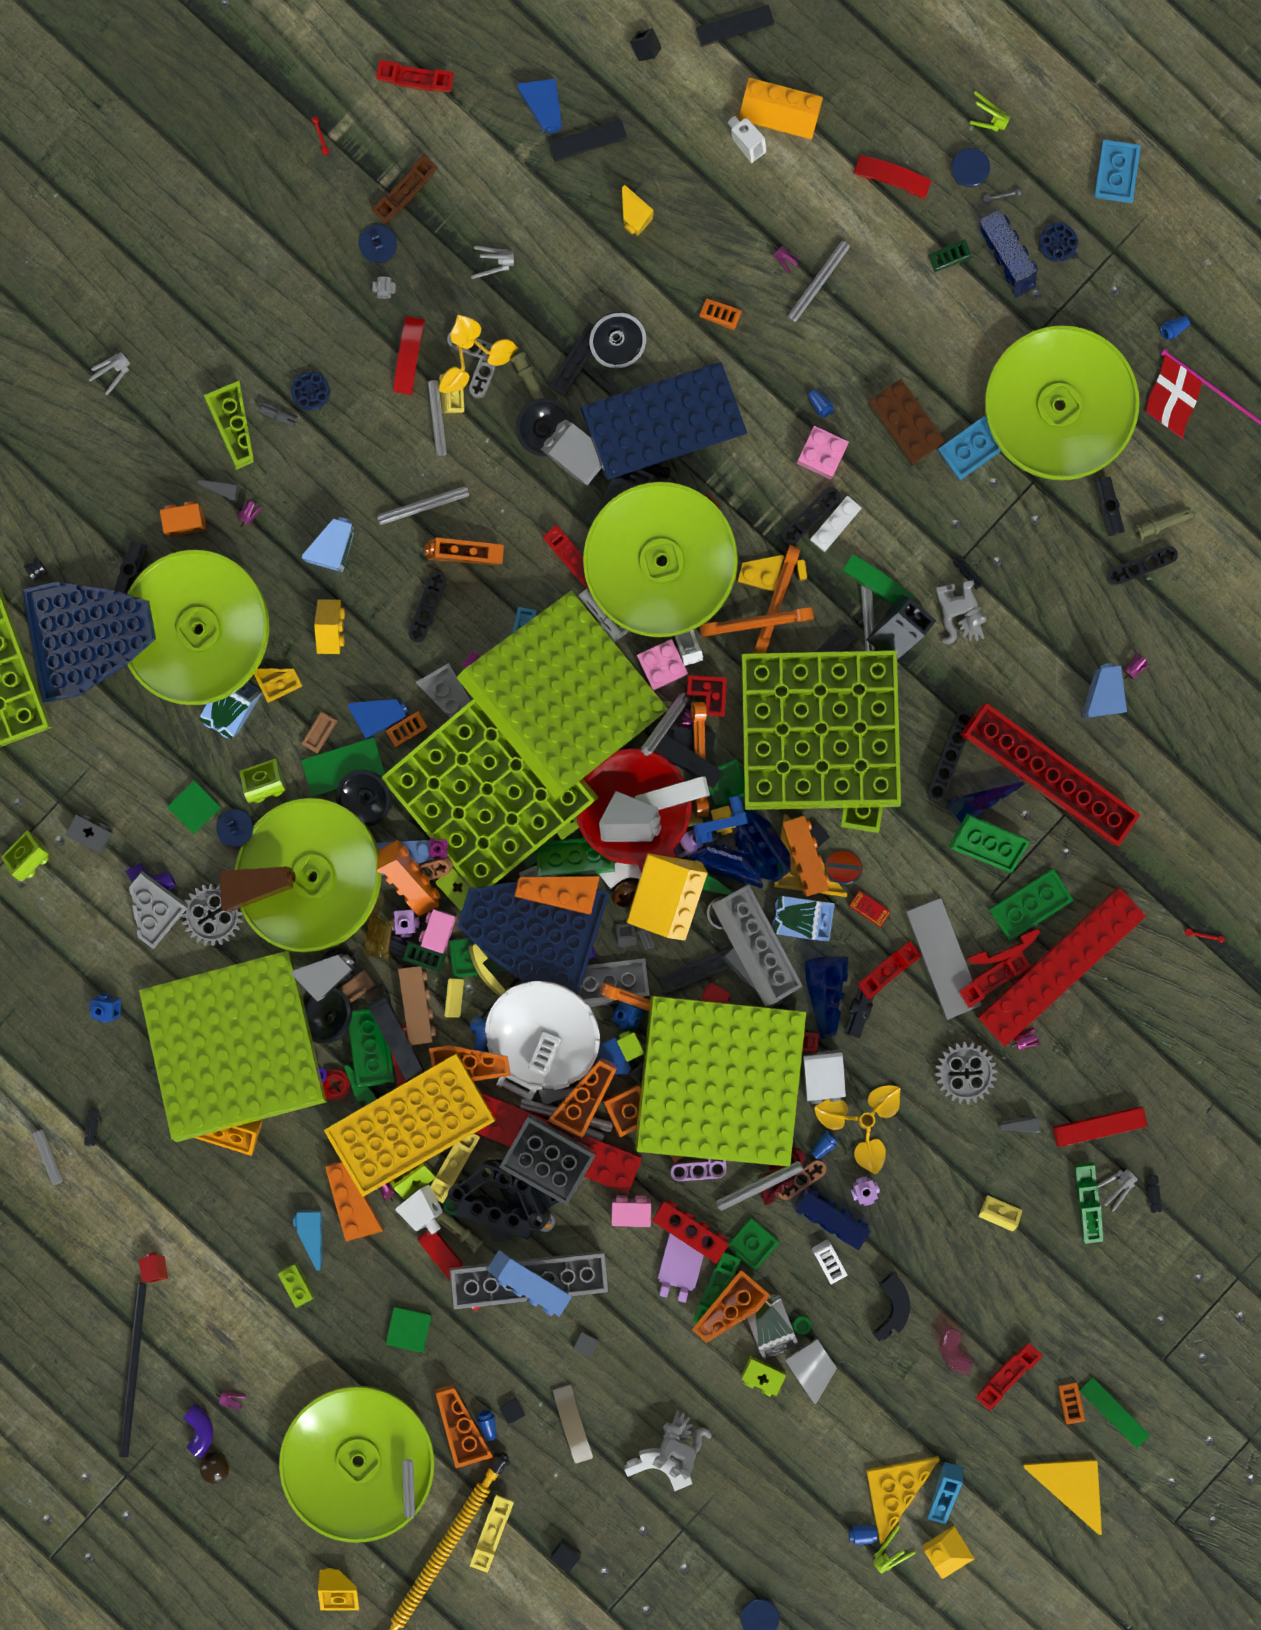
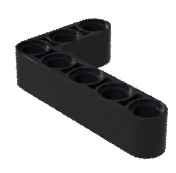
M962 711L957 713L953 719L927 789V795L932 800H941L945 797L966 739L962 736L959 743H955L952 740V735L954 733L961 734L966 726L960 724L959 717L965 715L969 722L974 715L973 713ZM948 750L952 751L955 755L953 761H948L945 757ZM942 768L948 772L946 779L939 777V771ZM935 786L941 789L939 797H935L932 794V789Z
M384 983L366 991L368 1008L408 1082L425 1072L392 1008L391 997Z

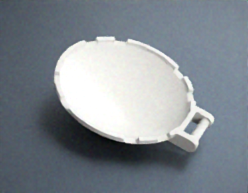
M531 981L510 988L494 1003L486 1021L485 1033L489 1053L508 1056L511 1076L500 1077L496 1086L504 1087L527 1100H532L536 1090L562 1089L580 1080L591 1069L598 1055L600 1033L593 1012L580 996L556 983ZM543 1032L561 1038L549 1074L546 1076L528 1069ZM545 1039L544 1043L554 1046L555 1043ZM542 1047L543 1051L551 1053V1050ZM539 1055V1058L548 1060L547 1057ZM536 1063L537 1066H540L542 1068L545 1067V1065L541 1063ZM508 1078V1079H510V1080H512V1081H514V1082H516V1083H518V1084H520V1085H522V1086H524V1087L530 1089V1091H527V1090H525V1089H523V1088H521V1087H519V1086H517V1085H515V1084H513V1083H511V1082H509V1081H507V1080H505V1079Z

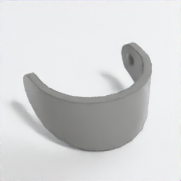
M726 895L713 899L709 903L706 911L708 921L710 922V924H712L714 927L718 929L724 928L717 926L712 922V920L710 919L709 911L711 904H713L716 900L726 897Z

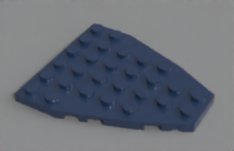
M53 582L23 589L43 703L80 696L125 667L156 640L151 607L148 600L113 589Z
M517 882L468 890L457 927L487 956L525 983L531 981L552 982L564 986L578 995L609 892L597 889L591 914H585L514 897Z

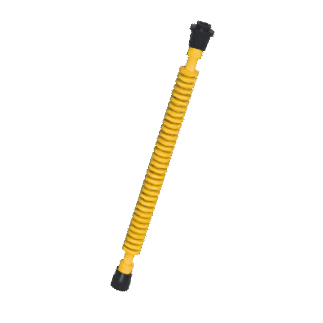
M500 1451L493 1454L494 1458L488 1466L489 1469L485 1474L486 1478L482 1484L477 1483V1487L471 1492L463 1508H461V1512L458 1513V1516L450 1525V1529L447 1530L442 1541L436 1547L437 1550L433 1552L434 1554L431 1555L423 1571L417 1577L418 1579L415 1580L407 1596H405L394 1613V1617L391 1618L393 1624L389 1630H398L399 1627L404 1628L413 1611H415V1607L418 1606L426 1590L429 1589V1586L439 1573V1569L442 1568L453 1548H455V1544L458 1543L466 1527L469 1526L474 1515L480 1509L479 1506L482 1505V1502L485 1501V1498L490 1493L488 1487L493 1480H496L499 1474H502L506 1466L510 1465L511 1462L508 1460L510 1457L504 1452Z

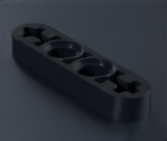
M834 487L827 488L783 531L782 541L786 545L797 543L839 501L840 492ZM827 492H834L836 494V500L834 501L831 499L829 502H827V505H829V507L827 508L826 505L822 501H820V499L822 498L823 501H825L828 497ZM816 504L823 507V513L820 515H816L812 511L813 506ZM801 518L809 520L810 524L807 528L799 526ZM795 525L802 534L800 535L797 532L794 535V541L791 539L789 541L786 540V532L792 533L795 530L792 526Z
M1167 546L1120 565L1107 573V582L1110 585L1117 586L1176 561L1178 552L1174 547ZM1166 550L1173 553L1171 560L1165 558L1161 560L1163 564H1160L1159 557L1165 555ZM1148 557H1153L1156 560L1155 567L1150 568L1146 565ZM1131 564L1138 567L1136 575H1131L1128 571V567ZM1121 568H1124L1125 575L1118 578L1119 582L1111 579L1113 572L1119 574L1123 572Z
M436 571L429 576L409 630V637L415 643H421L426 639L446 585V577L441 572ZM438 575L441 576L440 579L443 581L442 584L438 583L436 589H440L439 593L429 589V586L434 587L435 582L432 579L433 577L437 578ZM429 593L436 595V601L432 604L427 603L425 599ZM420 612H429V620L421 621L419 619ZM416 622L421 625H427L426 629L421 628L420 632L423 636L418 637V639H415L413 631L417 632L419 628L418 625H415Z

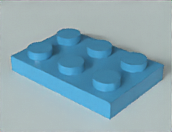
M1110 140L1102 141L1094 198L1125 203L1133 202L1141 145Z
M985 416L937 450L959 481L1001 452L990 433Z

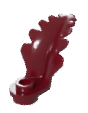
M792 1148L790 1164L799 1161L803 1167V1162L805 1161L804 1152L800 1148ZM770 1165L769 1170L771 1173H764L762 1177L764 1178L786 1166ZM796 1175L761 1191L760 1193L763 1194L761 1198L766 1206L771 1205L774 1199L778 1198V1192L780 1194L784 1193L785 1185L788 1187L792 1186Z

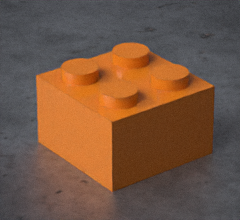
M195 501L183 503L184 506L180 507L167 505L164 506L165 509L160 510L163 532L169 537L208 531L204 508L198 503L195 504Z
M637 1084L602 1100L620 1137L637 1129L641 1091Z

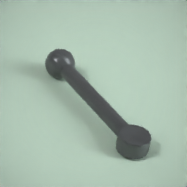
M1017 188L1015 191L993 196L985 195L983 201L989 203L993 199L1011 195L1020 196L1022 189Z

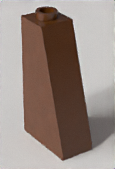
M284 866L220 871L221 910L231 912L292 889L293 883L296 880L293 868Z

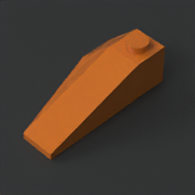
M450 1045L429 1048L432 1067L457 1053L473 1081L511 1076L508 1056Z
M741 1270L694 1326L692 1331L707 1343L757 1312L771 1295L752 1277Z

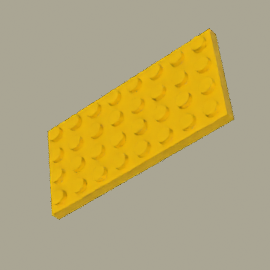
M456 1053L326 1128L324 1132L360 1194L364 1197L493 1123L496 1119Z

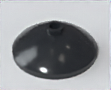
M608 313L597 320L589 335L590 350L595 359L606 367H627L636 362L645 349V329L641 322L629 313ZM614 334H619L617 338H612Z
M542 398L529 402L521 409L516 419L515 430L518 441L529 453L547 457L548 455L541 450L544 442L553 435L559 423L564 420L572 423L570 414L563 405L552 399ZM540 425L545 427L544 432L539 431Z
M356 770L344 776L338 784L336 803L349 809L367 827L381 822L389 813L391 793L387 783L378 774L369 770ZM366 793H369L371 797L368 798Z
M333 988L320 1001H317L312 995L306 999L304 1006L312 1041L318 1044H329L341 1038L347 1031L352 1019V1005L348 996L343 991Z

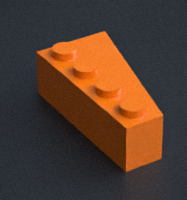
M805 816L782 822L804 896L829 890V880L827 874H824L822 869L824 864L821 855L818 856L816 851L818 845L815 837H812L810 833L812 826L809 818L806 819Z
M453 1384L435 1389L455 1468L492 1458L493 1456Z

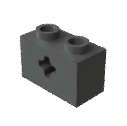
M83 813L82 816L76 815L65 835L98 853H103L113 835V832L109 830L110 827L101 822L99 825L92 822L93 818ZM87 829H92L94 835H89Z

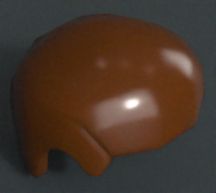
M623 881L617 885L612 894L613 903L619 908L632 904L637 885L631 881Z

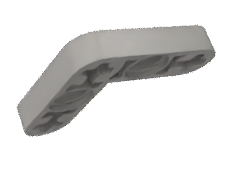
M449 333L447 336L448 345L452 349L459 351L457 345H454L451 341ZM475 338L482 346L485 345V348L490 351L491 346L493 344ZM462 348L463 353L480 359L470 383L469 391L474 398H482L488 390L496 366L490 365L487 362L489 355L483 352V355H479L482 351L480 348L476 352ZM483 366L490 369V374L486 377L481 376L479 373L480 368ZM476 377L487 381L486 384L482 382L481 389L483 391L478 392V394H475L473 387H477L479 384V380H476Z

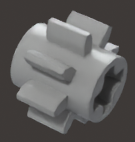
M377 277V282H373L372 291L377 293V298L389 299L391 298V293L395 294L396 284L391 282L392 278Z

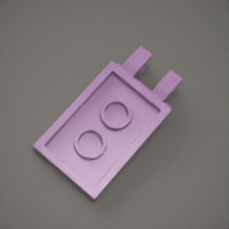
M690 1226L686 1228L687 1235L692 1236L696 1233V1228ZM669 1233L658 1274L659 1282L662 1283L659 1296L667 1298L670 1285L680 1288L678 1301L686 1303L688 1291H692L693 1288L695 1289L704 1255L671 1233ZM709 1236L703 1237L702 1244L704 1246L707 1245Z

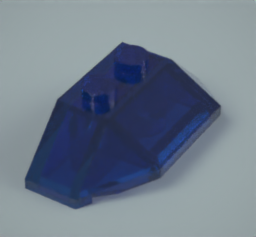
M745 810L748 823L736 826V846L756 877L778 882L791 871L790 852L768 820L753 810Z
M714 844L689 856L691 861L702 862L707 872L763 888L761 877L754 862L745 851H735L726 845L718 846Z

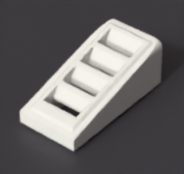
M543 1032L528 1069L544 1076L548 1075L561 1038ZM545 1039L555 1043L554 1046L544 1043ZM542 1047L551 1050V1053L543 1051ZM539 1055L547 1057L548 1060L539 1058ZM536 1063H541L545 1065V1067L542 1068L540 1066H537Z
M825 1240L812 1247V1251L830 1284L847 1276L829 1240ZM830 1255L833 1256V1257H831V1258H829V1259H827L826 1261L823 1262V1259L827 1258V1257L830 1256ZM834 1262L837 1263V1264H835V1265L829 1267L828 1269L826 1268L827 1266L831 1265V1264L834 1263ZM840 1269L839 1272L830 1276L831 1272Z

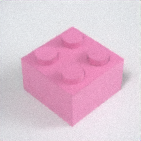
M814 426L796 464L831 480L849 442Z
M672 639L637 655L638 661L653 691L688 675Z
M438 909L428 912L425 923L428 924L427 929L422 930L419 941L422 942L421 947L442 954L445 953L457 916Z
M616 1195V1198H612V1226L650 1227L651 1199H647L645 1195H636L635 1198H628V1195Z

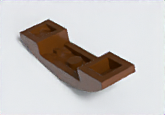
M423 154L411 167V171L386 197L384 196L372 208V211L386 224L415 197L433 176L438 167Z

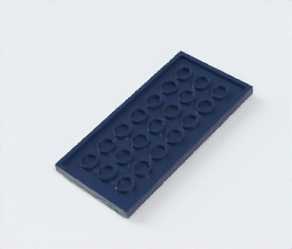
M722 362L580 407L606 480L747 434Z

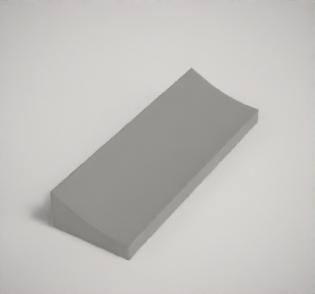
M749 884L711 904L765 1007L778 1002L803 987Z
M939 898L905 911L945 1019H951L982 1006L979 1001L968 1008L958 992L971 982L972 978L942 899Z
M645 958L587 965L578 996L589 1007L619 1004V1000L605 997L599 993L603 982H606L650 1000Z

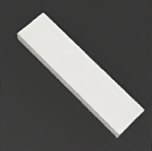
M699 777L635 796V799L661 810L709 796L710 793L706 777Z

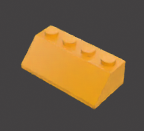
M749 78L739 119L742 121L747 118L753 125L812 140L823 97Z
M263 1119L194 1138L252 1156Z

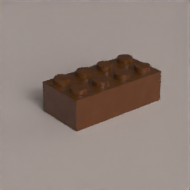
M902 379L868 402L871 410L911 466L945 442Z

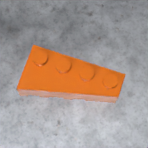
M397 840L379 849L376 870L380 874L384 873L386 875L385 880L389 884L394 883L396 892L400 896H405V902L418 916L439 906L440 894L438 890L431 886L428 876L420 871L418 862L410 857L405 845L402 846L400 841Z
M600 876L519 877L514 897L591 914Z
M600 1057L549 1116L548 1121L583 1138L618 1065Z
M342 1161L327 1164L325 1168L345 1241L382 1232L385 1227L380 1222L367 1196L362 1197Z

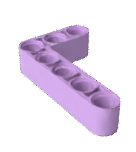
M708 1159L676 1162L671 1166V1176L676 1181L722 1178L726 1173V1160ZM715 1164L722 1165L723 1170L720 1173L712 1171V1167ZM697 1165L704 1168L703 1173L700 1175L693 1173V1168ZM676 1167H682L685 1170L682 1176L674 1174Z

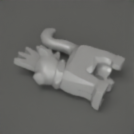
M974 580L964 582L963 596H954V584L937 587L938 598L944 615V627L949 632V637L941 639L944 644H952L957 639V630L952 623V619L960 614H964L966 617L958 622L959 625L962 624L960 630L965 629L963 637L969 632V641L972 640L973 634L976 641L979 640L978 634L984 639L981 624L986 622V616L980 612L981 607L978 606L976 597L973 594Z
M677 1410L673 1423L667 1422L663 1426L665 1435H663L664 1439L660 1448V1456L654 1459L652 1465L660 1469L668 1459H671L676 1463L675 1467L670 1469L669 1474L675 1478L681 1474L684 1477L683 1479L686 1480L691 1474L694 1460L701 1448V1437L705 1436L710 1439L712 1434L709 1429L699 1428L694 1434L692 1446L681 1442L680 1439H690L688 1435L692 1432L688 1431V1429L693 1424L686 1425L690 1417L684 1420L685 1413H682L679 1417V1410Z

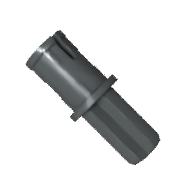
M265 402L261 404L259 409L261 414L275 419V422L280 421L292 428L296 423L293 421H297L298 416L283 411L281 407L279 409Z
M635 926L637 930L636 935L639 934L644 949L654 948L655 943L650 931Z

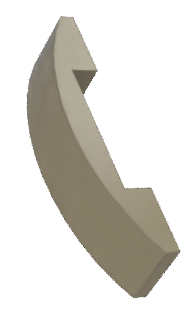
M569 1384L553 1389L560 1419L575 1464L594 1458L577 1407L572 1385Z

